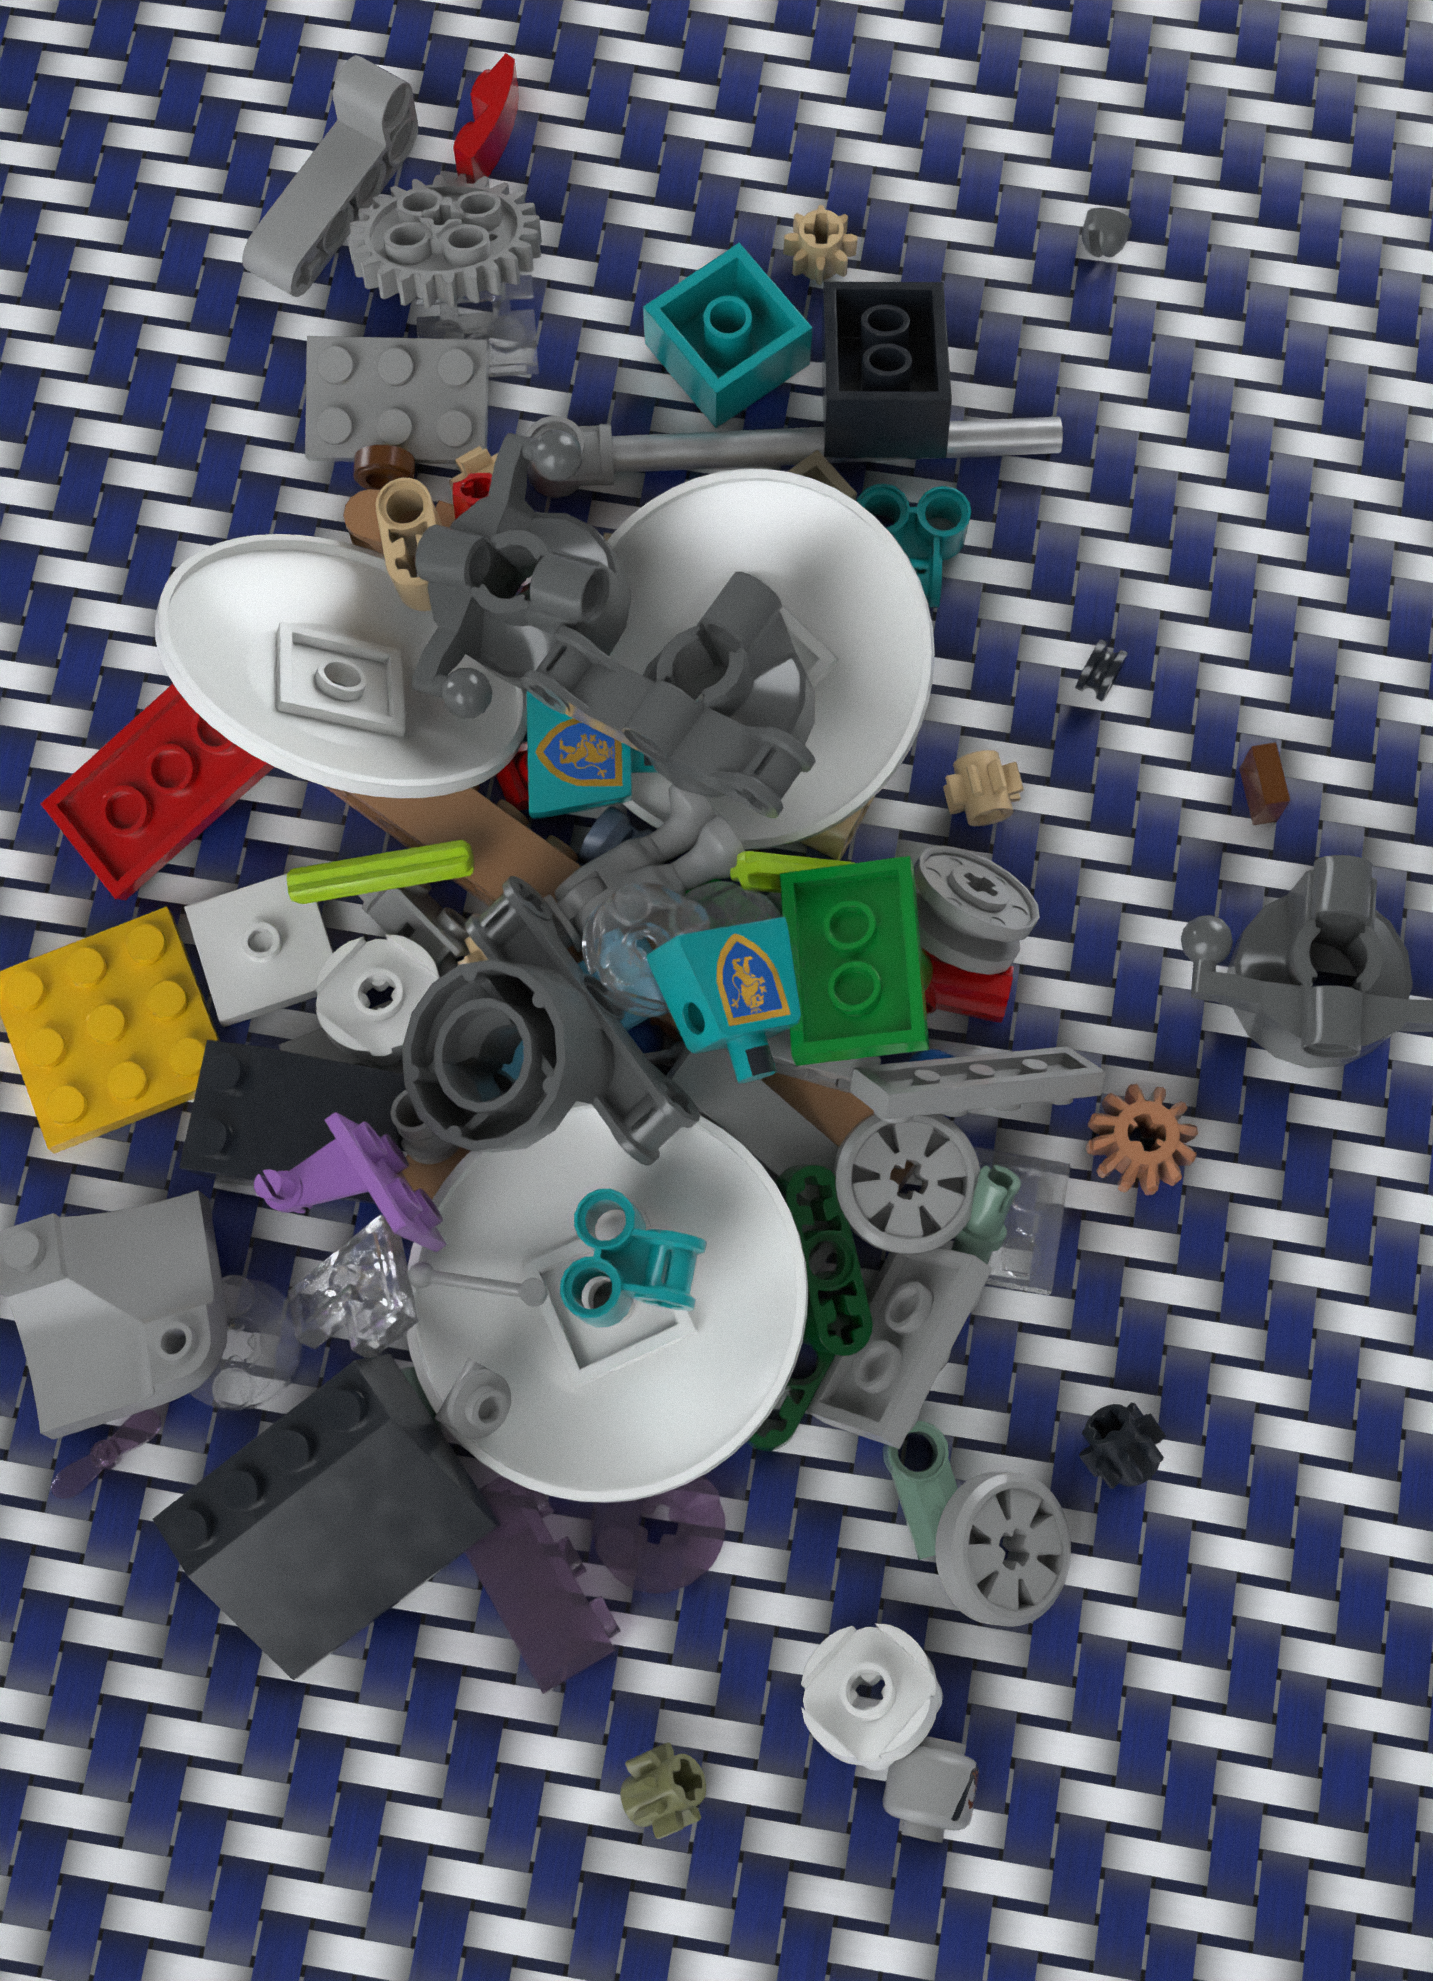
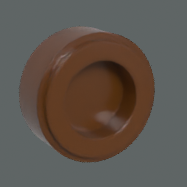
M371 445L363 447L355 453L354 480L365 489L381 490L392 480L398 478L414 479L415 459L405 449L391 445Z

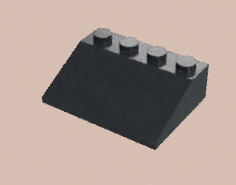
M390 1353L354 1360L152 1519L186 1575L292 1680L302 1676L502 1525Z

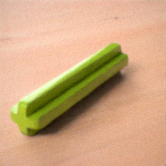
M455 840L293 868L288 871L286 878L288 894L291 901L298 904H307L466 877L474 872V855L469 843L463 840Z
M743 851L737 855V866L730 869V876L732 881L740 882L743 890L781 893L780 873L853 864L855 862Z

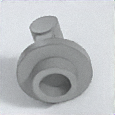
M468 1358L437 1413L435 1420L467 1438L480 1439L487 1437L502 1425L508 1415L511 1406L510 1387L502 1376Z

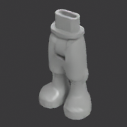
M672 784L668 789L671 816L660 828L648 836L625 840L580 867L555 890L556 901L550 894L543 898L551 909L558 938L566 949L573 946L579 952L592 941L617 929L620 932L657 912L670 908L682 899L685 891L714 879L731 877L730 869L737 866V855L745 851V849L722 815H715L706 796L678 789ZM686 853L685 855H683L682 857H680L679 859H677V860L674 861L673 863H671V864H664L665 862L670 861V860H672V859H674V858H676V857H678V856H680V855Z

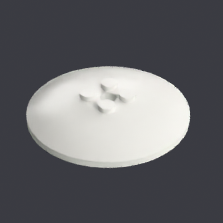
M738 469L698 477L669 489L632 514L607 540L626 566L632 593L626 629L611 652L610 658L621 666L643 676L648 664L677 634L697 626L735 572H744L756 577L769 586L781 600L782 608L779 612L782 614L796 653L815 691V724L805 746L815 757L816 763L809 772H800L781 799L784 809L777 818H769L761 815L747 805L727 795L706 797L715 815H722L737 835L744 849L750 851L798 843L827 831L860 810L881 791L910 751L925 716L934 674V637L928 602L921 582L908 556L893 535L875 516L839 490L809 477L770 469ZM702 693L695 699L696 702L699 699L702 700ZM631 773L632 801L622 804L653 827L660 828L671 816L668 789L672 783L660 773Z
M266 534L234 538L200 550L186 559L173 572L161 594L155 618V640L164 668L179 693L209 725L228 740L251 755L299 778L326 787L375 797L427 798L447 795L479 785L498 774L518 752L527 731L526 691L528 690L519 689L495 676L466 654L450 673L459 668H473L484 673L489 680L493 693L491 703L483 714L476 718H458L448 711L441 697L416 691L412 688V678L421 654L438 628V625L433 620L432 610L417 611L403 603L386 569L384 555L376 551L346 542L305 535ZM333 682H338V683H340V684H343L344 687H343V686H340V685H337V684H335V683H333Z
M576 1101L554 1132L526 1149L495 1153L470 1151L448 1175L433 1197L432 1201L443 1218V1222L438 1224L436 1228L447 1245L438 1252H434L417 1243H413L406 1273L404 1294L405 1330L410 1356L418 1380L436 1414L439 1412L468 1358L499 1374L507 1381L511 1391L510 1410L502 1425L491 1435L480 1439H471L444 1425L466 1450L501 1476L540 1493L580 1502H621L662 1494L699 1478L732 1456L754 1435L770 1415L783 1394L797 1362L807 1319L808 1281L800 1235L781 1192L761 1163L744 1145L724 1129L701 1115L700 1120L693 1127H682L659 1148V1158L652 1165L647 1166L639 1163L623 1150L592 1104ZM597 1189H613L621 1192L641 1212L646 1223V1230L661 1229L696 1236L707 1241L705 1253L697 1255L690 1295L696 1299L693 1311L658 1307L633 1299L628 1314L619 1323L610 1327L597 1328L579 1319L564 1305L560 1295V1281L564 1271L574 1261L583 1257H593L594 1251L578 1237L574 1227V1213L578 1203L588 1193ZM610 1210L598 1219L595 1226L597 1239L601 1241L611 1240L623 1231L626 1224L624 1211ZM425 1262L430 1264L435 1271L522 1284L526 1279L537 1278L546 1285L548 1296L542 1305L531 1307L524 1303L521 1297L437 1284H431L426 1288H416L410 1283L408 1272L414 1264ZM598 1276L591 1279L585 1285L582 1291V1302L585 1308L594 1309L593 1298L595 1292L603 1284L611 1282L609 1277Z

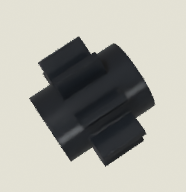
M1131 1402L1127 1407L1120 1404H1111L1100 1408L1088 1419L1085 1429L1082 1431V1435L1090 1446L1083 1449L1079 1453V1457L1094 1477L1101 1476L1109 1488L1114 1489L1119 1483L1123 1486L1131 1487L1146 1482L1156 1473L1160 1462L1164 1459L1156 1444L1160 1443L1166 1437V1434L1152 1414L1143 1415L1135 1403Z

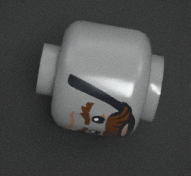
M926 1736L916 1749L902 1759L894 1761L889 1766L883 1796V1807L891 1816L904 1820L903 1835L943 1843L945 1829L962 1830L970 1824L980 1773L977 1763L972 1758L965 1756L967 1745Z

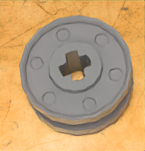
M944 845L927 848L914 865L921 947L942 961L968 972L987 975L1006 972L1020 952L1019 940L1026 939L1040 918L1037 902L1029 890L1017 878L985 857L965 849Z

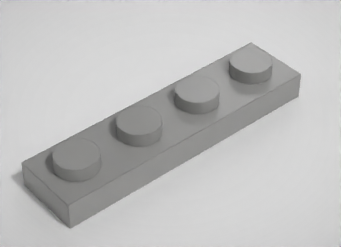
M1068 1046L854 1067L850 1092L873 1109L875 1116L893 1123H907L913 1120V1116L941 1114L949 1117H961L966 1115L968 1110L995 1108L1004 1111H1014L1020 1109L1021 1104L1038 1102L1067 1105L1072 1103L1074 1098L1100 1096L1106 1071Z

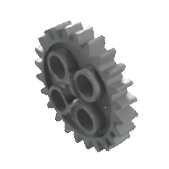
M460 174L453 183H446L442 175H436L433 184L426 186L420 180L413 179V189L405 191L396 186L391 187V199L374 196L372 198L373 209L360 208L358 210L359 221L350 223L351 236H348V244L356 277L364 278L366 289L379 287L380 297L383 299L399 293L401 305L404 306L411 303L417 297L423 298L425 308H430L437 299H445L447 305L453 308L457 304L458 297L466 296L474 303H479V292L487 290L492 294L501 295L502 281L516 285L521 283L519 271L532 272L534 270L533 259L541 257L539 216H536L534 203H525V196L522 191L509 194L508 183L504 182L489 188V180L485 176L474 184L467 183L465 174Z

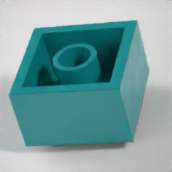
M737 243L643 306L645 345L715 428H718L810 365L812 326L740 243Z

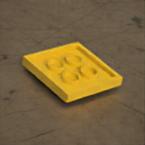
M168 907L161 908L0 971V1015L45 1143L53 1154L194 1099L207 1040L220 1041L173 914Z

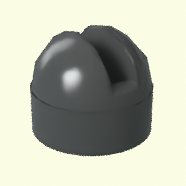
M1092 208L1088 210L1082 228V241L1085 249L1091 255L1098 258L1103 255L1108 258L1114 257L1124 248L1132 226L1131 219L1125 214L1109 208Z

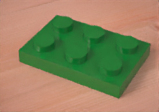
M905 856L780 873L782 914L788 925L801 1012L799 1023L790 1028L791 1057L796 1066L930 1050L915 875L911 857Z

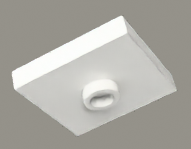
M287 874L184 907L217 1016L223 1028L317 997L315 991L317 975L325 961L334 952L318 903L298 904L291 901L288 894Z

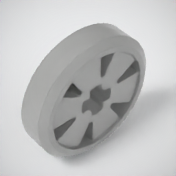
M872 1114L859 1122L844 1138L837 1151L832 1172L836 1176L838 1201L845 1218L850 1224L851 1230L862 1240L878 1249L894 1253L912 1254L930 1251L944 1245L966 1226L971 1218L973 1196L980 1167L975 1150L969 1139L957 1125L941 1114L913 1116V1120L907 1123L888 1122ZM906 1161H909L916 1165L914 1176L922 1180V1187L919 1192L908 1191L906 1199H902L897 1195L899 1184L890 1180V1173L893 1168L898 1170L904 1169Z
M987 1472L966 1481L949 1499L937 1528L935 1555L939 1578L952 1603L963 1614L975 1621L991 1625L1014 1627L1028 1624L1042 1616L1054 1604L1063 1589L1071 1559V1538L1067 1519L1054 1494L1037 1479L1021 1473ZM1001 1537H1004L1003 1546L1009 1551L1006 1560H1004L1005 1552L999 1546Z

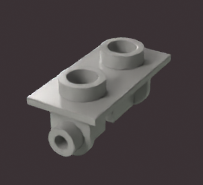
M429 883L358 895L364 901L362 909L388 935L401 936L409 925L415 929V932L409 939L419 944L429 953L437 966L440 978L458 966L457 958L459 956L470 954L464 942L469 937L465 928L466 919L451 908L445 907L443 909L428 894L431 890Z

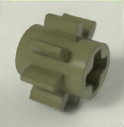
M667 1742L627 1760L625 1765L631 1776L627 1777L622 1783L620 1796L626 1815L635 1825L640 1827L652 1825L656 1839H661L682 1830L683 1827L700 1821L702 1817L696 1806L702 1803L705 1798L706 1780L700 1765L694 1758L687 1754L674 1756L672 1745Z

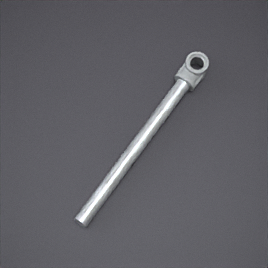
M549 416L533 423L525 435L526 437L538 439L550 430H563L575 436L580 443L583 453L582 464L576 474L565 481H551L541 476L536 470L534 462L529 461L527 475L530 484L539 493L555 498L568 496L582 485H614V473L797 465L817 449L824 456L823 427L612 436L611 424L577 426L573 421L565 417ZM1038 417L950 421L947 458L1060 453L1063 441L1061 418ZM825 457L829 463L914 460L909 458L850 459Z

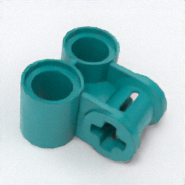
M882 483L866 488L857 498V502L873 516H887L894 522V525L886 529L893 535L908 556L921 582L929 608H939L942 585V560H949L956 556L964 546L971 516L970 502L957 489L940 486L925 492L919 499L917 507H910L909 500L903 491L893 485ZM932 518H945L952 522L955 527L945 531L937 530L930 526L928 521Z
M597 1189L588 1193L578 1203L574 1213V1227L578 1237L594 1251L593 1257H583L574 1261L564 1271L560 1281V1295L564 1305L579 1319L597 1328L610 1327L619 1323L628 1314L633 1299L658 1307L693 1311L696 1299L690 1295L696 1260L697 1255L705 1253L707 1241L696 1236L661 1229L646 1230V1223L641 1212L621 1192L613 1189ZM610 1210L624 1211L626 1224L623 1231L611 1240L601 1241L597 1239L595 1226L598 1219ZM598 1276L609 1277L612 1283V1293L609 1300L603 1306L596 1309L585 1308L582 1302V1291L585 1285L591 1279Z

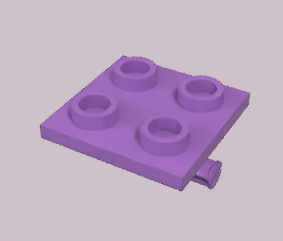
M335 1112L326 1118L325 1122L336 1139L290 1171L276 1172L274 1170H264L263 1172L266 1177L258 1174L254 1180L256 1194L264 1198L271 1208L282 1213L292 1211L305 1213L304 1207L311 1209L315 1204L369 1192L395 1234L434 1252H438L447 1245L436 1228L438 1224L443 1222L438 1208L423 1189L419 1188L414 1192L402 1173L403 1170L409 1167L405 1155L388 1134H384L381 1137L378 1136L365 1121L358 1125Z

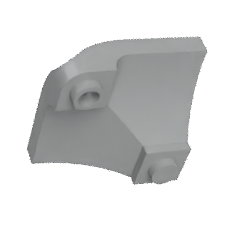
M199 1190L147 1205L105 1213L59 1217L52 1213L0 1231V1294L8 1300L22 1341L33 1385L41 1434L54 1440L171 1402L199 1388L217 1367L227 1344L226 1304L210 1201Z

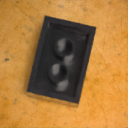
M824 282L821 337L824 457L850 459L947 458L952 395L944 282Z

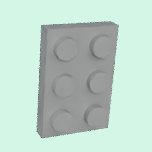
M307 336L305 457L309 461L354 462L355 453L363 447L391 445L410 452L414 456L415 463L456 464L455 459L478 446L482 450L487 449L488 341L474 339Z
M939 1247L930 1251L912 1254L889 1252L867 1294L873 1321L872 1334L868 1343L856 1354L834 1356L806 1412L828 1425L900 1449L907 1433L915 1426L919 1418L920 1408L938 1373L946 1366L950 1358L951 1348L969 1313L977 1306L981 1297V1290L993 1268L975 1255Z

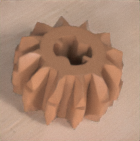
M1131 1084L1125 1091V1101L1119 1096L1110 1093L1102 1101L1106 1114L1094 1113L1089 1119L1088 1127L1100 1136L1088 1141L1086 1151L1092 1155L1107 1156L1096 1170L1101 1178L1109 1176L1115 1169L1122 1173L1118 1181V1190L1120 1192L1127 1193L1135 1179L1138 1178L1145 1195H1154L1159 1187V1178L1170 1186H1174L1182 1179L1178 1165L1190 1166L1195 1161L1196 1152L1184 1143L1193 1140L1198 1135L1197 1126L1178 1124L1177 1121L1187 1110L1186 1103L1180 1101L1175 1103L1170 1109H1167L1162 1105L1166 1097L1164 1087H1156L1148 1101H1145L1139 1085ZM1135 1128H1140L1143 1138L1154 1139L1155 1142L1148 1151H1144L1140 1141L1129 1140Z

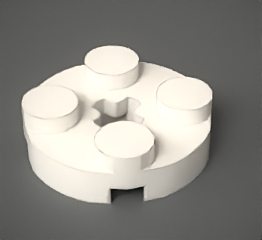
M385 934L387 940L375 939L366 942L365 938L361 937L347 942L325 961L317 975L315 985L318 1020L329 1040L342 1052L357 1059L372 1060L375 1064L381 1066H389L401 1060L402 1046L411 1013L430 985L440 978L437 966L429 953L416 942L400 935ZM388 986L395 988L391 994L393 1001L385 1008H378L377 1010L369 1009L371 1003L366 993L371 988L380 992Z
M875 1623L878 1628L865 1627L856 1630L854 1626L840 1629L827 1637L815 1649L807 1661L801 1685L805 1689L803 1697L805 1710L802 1708L803 1718L813 1737L826 1751L837 1759L848 1764L863 1765L869 1770L880 1771L891 1766L894 1761L902 1759L911 1753L925 1739L936 1719V1713L942 1705L943 1693L937 1682L934 1666L919 1644L910 1635L897 1627ZM880 1679L885 1681V1686L881 1691L883 1699L876 1707L868 1706L864 1710L856 1708L861 1701L860 1696L855 1691L859 1684L865 1681L868 1685L874 1686Z

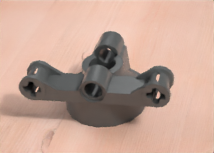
M735 572L697 626L677 634L648 664L643 676L621 666L579 632L566 626H559L552 636L555 644L536 670H527L521 678L523 686L544 705L643 753L649 758L655 770L678 789L706 797L727 795L769 818H777L784 809L781 799L800 772H809L816 763L815 757L805 746L815 724V691L796 653L782 614L779 612L782 608L781 600L769 586L756 577L744 572ZM702 693V700L699 699L696 702L695 699Z
M510 876L503 883L502 888L504 892L481 915L478 913L472 914L465 922V928L470 938L482 950L488 960L460 964L433 982L411 1013L402 1046L404 1085L418 1117L442 1141L471 1151L495 1153L530 1147L554 1132L576 1101L588 1103L594 1106L609 1127L615 1140L626 1153L641 1164L652 1165L659 1158V1148L682 1127L691 1128L700 1120L699 1111L688 1094L645 1057L620 1021L624 1018L625 1012L617 997L594 976L585 974L558 938L551 909L543 897L524 880L516 876ZM523 1040L524 1060L519 1077L515 1080L507 1072L503 1071L502 1068L504 1067L503 1064L510 1065L513 1062L515 1050Z

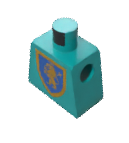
M526 691L528 795L531 819H542L632 801L631 773H659L655 770L649 758L643 753L566 714L554 711L536 699L529 691Z
M785 917L677 935L646 955L649 967L685 1046L690 1052L699 1054L728 1048L738 1084L759 1080L777 1072L767 1039L797 1025L801 1017L789 931Z

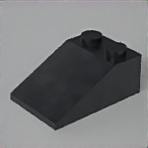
M207 1040L179 1168L218 1182L254 1187V1180L258 1174L266 1177L263 1172L264 1170H274L276 1172L290 1171L336 1139L325 1122V1119L335 1112L358 1125L363 1121L367 1122L378 1136L381 1137L384 1134H388L399 1148L402 1149L403 1137L392 1121L391 1108L397 1096L406 1090L404 1074L273 1048ZM369 1192L340 1198L341 1200L376 1204Z

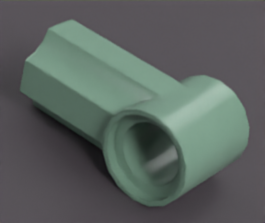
M917 1421L912 1430L907 1434L917 1433L929 1441L933 1455L926 1469L920 1472L910 1471L899 1460L898 1448L884 1444L882 1450L884 1463L892 1475L918 1560L935 1555L936 1534L941 1515L949 1499L958 1489L948 1459V1443L938 1428L924 1421Z

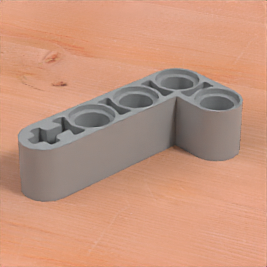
M355 55L343 65L335 81L333 102L338 120L254 229L243 251L242 263L247 271L293 297L303 295L311 287L351 233L350 223L359 221L358 210L360 208H370L373 204L372 198L381 193L411 152L417 138L418 119L410 83L361 56Z

